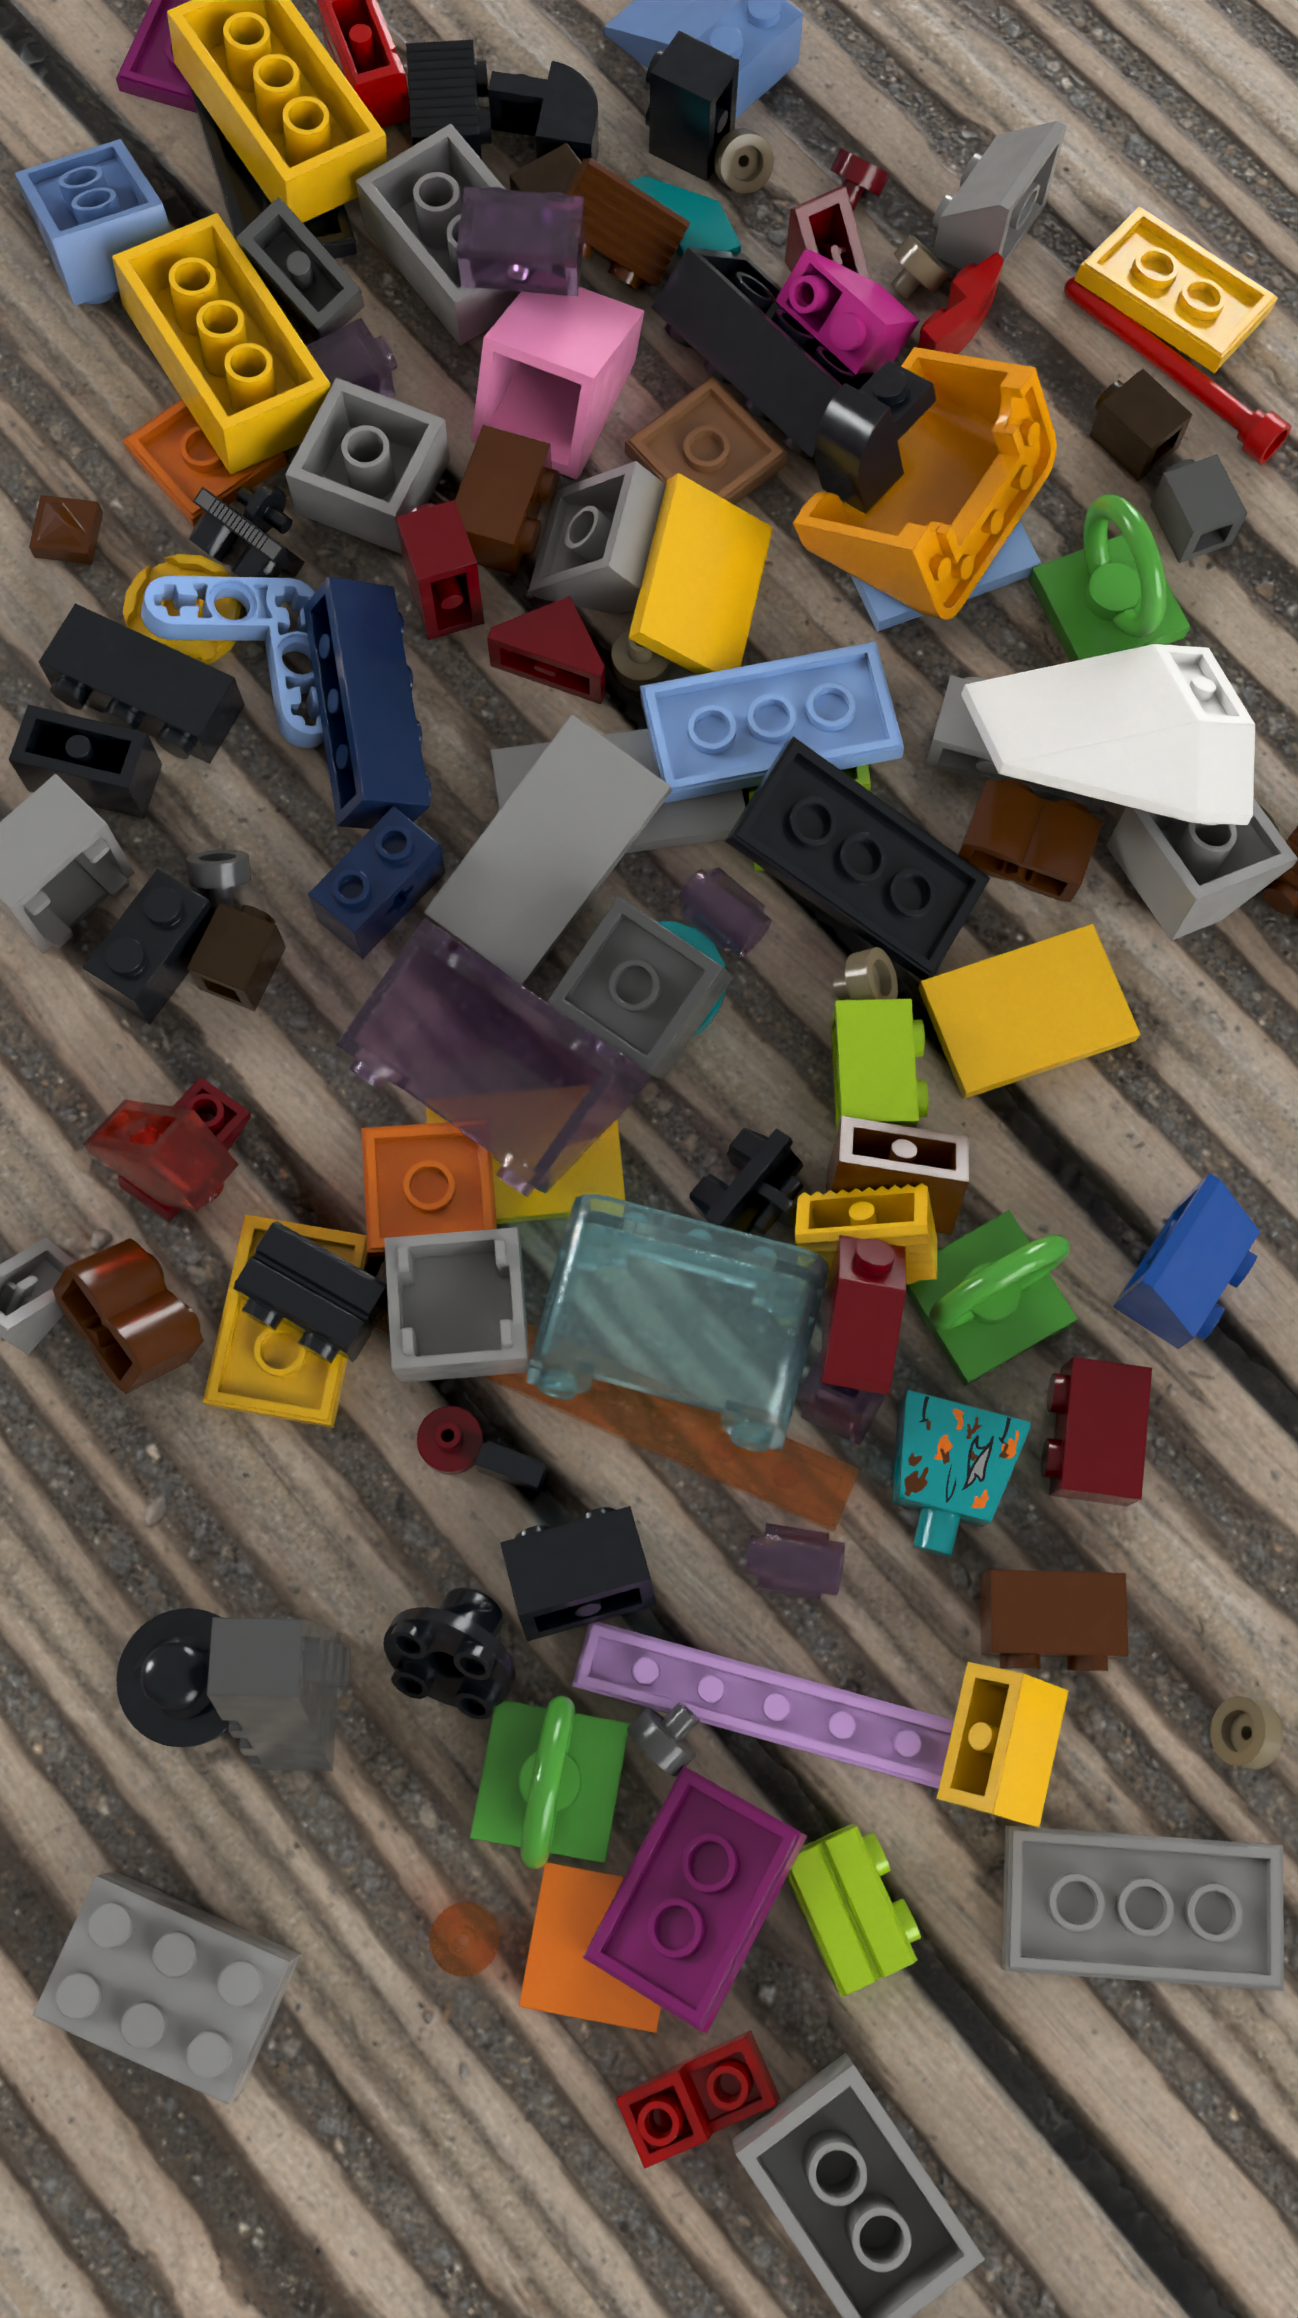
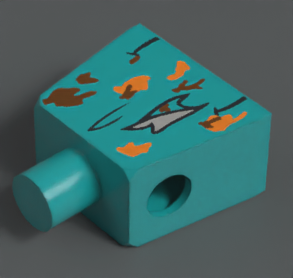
M911 1390L906 1391L899 1401L897 1412L892 1501L897 1506L920 1512L913 1548L938 1556L952 1557L959 1522L976 1527H984L992 1521L1029 1433L1031 1422Z

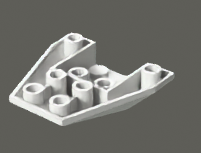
M1152 644L965 684L961 696L998 773L1001 775L1191 823H1201L1204 825H1248L1253 816L1255 723L1209 648Z

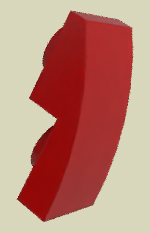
M998 252L978 265L976 263L968 264L957 273L950 284L947 308L937 310L924 322L920 329L918 348L959 354L971 341L984 322L995 298L1004 259Z
M751 2030L667 2069L618 2095L616 2098L644 2169L707 2142L713 2133L772 2108L780 2100L778 2091Z

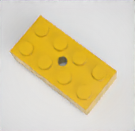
M191 0L167 11L175 65L271 203L280 197L298 219L304 223L358 198L356 180L387 162L386 134L291 0Z
M218 213L112 256L122 306L230 475L302 443L331 388L330 382Z

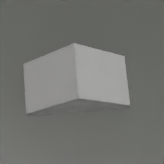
M47 1237L0 1264V1337L27 1355L31 1353L64 1315L56 1300L53 1288L65 1268L76 1262Z

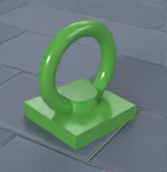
M1115 494L1102 495L1090 505L1085 516L1083 528L1084 549L1032 568L1029 582L1070 662L1152 644L1167 645L1185 638L1190 628L1166 581L1162 559L1150 528L1139 511L1121 496ZM1109 520H1111L1120 529L1122 535L1108 540L1107 530Z
M1010 1210L937 1251V1279L919 1280L913 1284L906 1285L907 1294L964 1387L1078 1320L1049 1274L1068 1257L1070 1253L1069 1241L1060 1234H1051L1030 1243Z
M565 1696L553 1698L547 1708L504 1700L494 1708L470 1838L520 1847L521 1860L526 1867L531 1869L543 1867L547 1863L550 1853L606 1863L628 1736L627 1728L630 1723L575 1713L573 1702Z

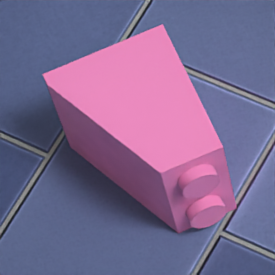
M538 271L483 338L471 440L477 442L482 426L486 425L550 443L552 469L558 470L560 474L577 480L635 363L644 310Z

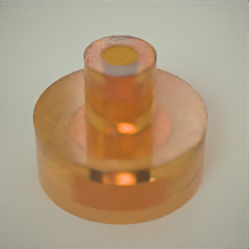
M472 1901L457 1902L447 1907L436 1918L430 1932L429 1944L434 1960L444 1971L455 1976H472L483 1971L496 1956L500 1945V1928L493 1913L485 1906ZM459 1935H466L469 1939V1945H461L458 1940Z

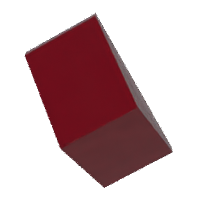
M840 186L790 209L785 263L791 272L804 250H812L871 280L845 186Z
M570 596L491 627L487 636L491 667L602 704L605 696V666Z

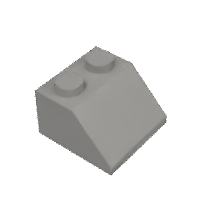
M1054 121L1000 134L995 137L983 156L975 153L963 172L960 181L961 187L956 195L947 194L935 212L932 227L937 229L933 254L961 270L971 263L978 265L998 252L1004 259V267L1046 205L1067 126L1059 121Z
M637 461L557 489L528 592L536 598L553 602L570 596L577 607L615 615L635 610L666 484Z
M1254 797L1253 816L1248 825H1204L1201 823H1191L1126 806L1106 845L1171 941L1223 920L1293 867L1298 860Z

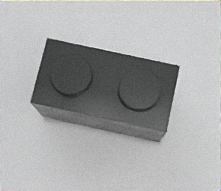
M280 197L271 203L236 237L239 246L252 266L322 345L327 343L365 307L359 286Z

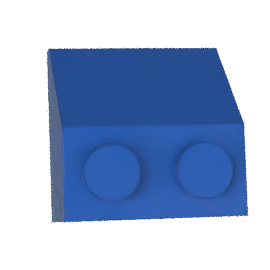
M1209 1173L1177 1204L1113 1305L1115 1309L1177 1349L1194 1339L1195 1336L1203 1341L1209 1336L1225 1308L1216 1303L1228 1284L1237 1288L1257 1259V1255L1250 1252L1249 1249L1260 1231L1219 1178Z

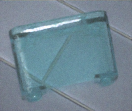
M598 1194L581 1195L575 1198L566 1223L529 1361L526 1383L537 1385V1388L548 1396L558 1399H572L576 1393L589 1391L594 1379L721 1413V1426L731 1435L730 1439L735 1445L750 1451L760 1452L766 1451L769 1448L781 1451L786 1439L823 1298L829 1265L818 1254L798 1246Z

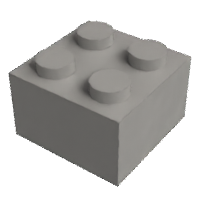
M336 377L285 474L295 513L403 554L396 517L408 514L420 505L428 504L450 461L445 419Z

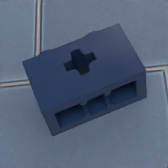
M393 806L308 893L318 922L364 959L446 873L440 844Z

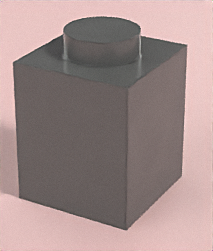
M1218 455L1197 462L1193 459H1186L1171 466L1163 473L1150 504L1179 563L1232 545L1247 515V511Z

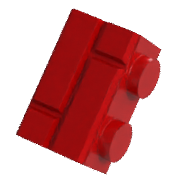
M317 0L327 51L377 123L383 128L406 121L410 117L406 73L398 54H396L395 45L377 0Z

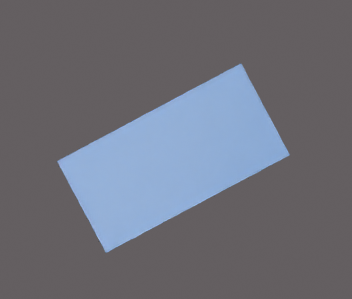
M876 641L640 686V697L658 776L672 788V792L664 801L665 803L760 785L784 744L793 736L840 770L899 759L903 756L904 745Z

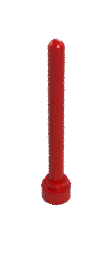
M1075 277L1070 278L1065 283L1064 293L1069 300L1239 432L1237 439L1243 443L1242 451L1258 464H1264L1280 448L1289 435L1292 426L1274 411L1266 414L1261 409L1253 412L1147 328L1074 281Z

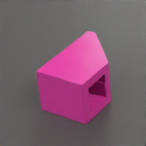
M804 250L775 300L855 375L876 372L888 360L894 362L920 321L880 284L812 250Z

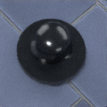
M462 1587L448 1592L439 1609L417 1607L407 1609L396 1615L383 1641L385 1654L395 1669L391 1677L394 1686L411 1698L422 1699L428 1696L444 1704L457 1707L462 1713L471 1718H489L494 1708L507 1698L516 1677L514 1662L510 1654L496 1639L504 1620L499 1605L490 1596L479 1590Z
M193 1608L176 1609L162 1613L142 1625L125 1646L117 1669V1694L122 1710L129 1722L148 1739L171 1747H195L211 1742L229 1730V1720L221 1719L207 1696L212 1617H221L217 1614Z

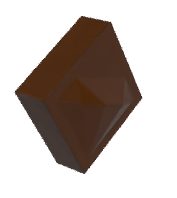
M40 495L29 545L34 558L92 564L103 516L99 502Z

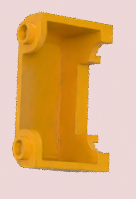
M914 347L901 367L932 382L937 401L897 441L904 474L866 514L846 502L843 504L838 495L820 491L815 493L803 505L793 525L801 543L809 552L921 614L949 620L954 618L961 610L1048 478L1056 457L1057 441L1035 367Z

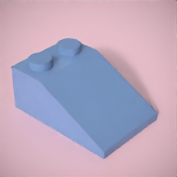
M634 0L604 26V35L647 69L655 53L658 50L665 51L679 30L739 59L736 120L798 64L803 13L787 0Z
M121 139L14 173L61 282L74 306L82 303L90 305L100 304L113 298L115 293L119 291L112 256L171 232L162 201Z

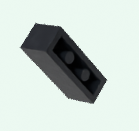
M76 603L39 660V664L51 684V693L61 702L78 710H81L86 705L103 713V717L110 724L146 732L149 736L156 738L155 740L158 745L165 751L181 759H188L189 755H192L210 764L245 706L235 677Z

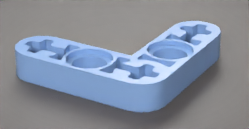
M164 576L150 582L145 590L141 617L144 625L152 634L168 640L265 641L276 722L280 734L287 742L301 748L317 747L324 742L313 671L303 675L296 674L290 671L282 660L284 654L293 651L301 652L311 660L303 607L315 592L308 584L292 578ZM221 598H233L241 602L245 607L247 616L239 620L227 619L218 613L214 603ZM197 599H202L204 601L202 606V618L197 616L199 611V606H195ZM162 600L172 601L174 608L180 611L179 616L168 615L166 607L161 606ZM282 602H291L293 610L300 612L295 625V632L288 633L290 627L289 613L286 608L281 607ZM309 693L306 705L308 715L316 719L314 726L305 725L304 718L296 715L301 703V694Z

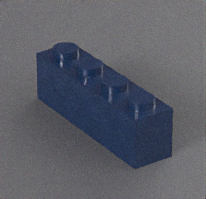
M328 576L303 608L337 826L372 829L393 806L414 822L430 807L432 788L430 779L424 770L421 752L422 727L415 716L412 698L413 673L406 662L403 644L404 620L402 614L398 612L394 587Z

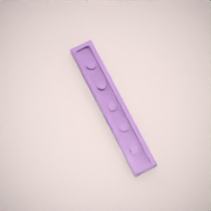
M600 1622L588 1625L572 1687L665 1713H670L681 1702L697 1716L701 1723L939 1789L954 1720Z

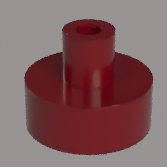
M840 148L830 169L831 172L844 178L841 186H845L853 211L864 190L880 197L890 176L884 170Z
M455 1406L441 1407L432 1411L424 1418L417 1433V1447L424 1461L433 1470L446 1475L460 1474L472 1468L484 1442L483 1431L477 1419L467 1410ZM448 1434H453V1435H454V1438H453L452 1441H450V1442H445V1441H444L445 1437H446Z

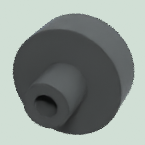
M213 850L195 853L186 858L189 885L208 889L209 901L213 908H217L219 902L230 907L234 906L233 887L251 881L249 854L246 852Z
M681 1702L665 1718L646 1707L627 1728L629 1735L638 1747L655 1764L674 1777H677L682 1767H686L696 1756L694 1749L684 1737L699 1722V1719Z

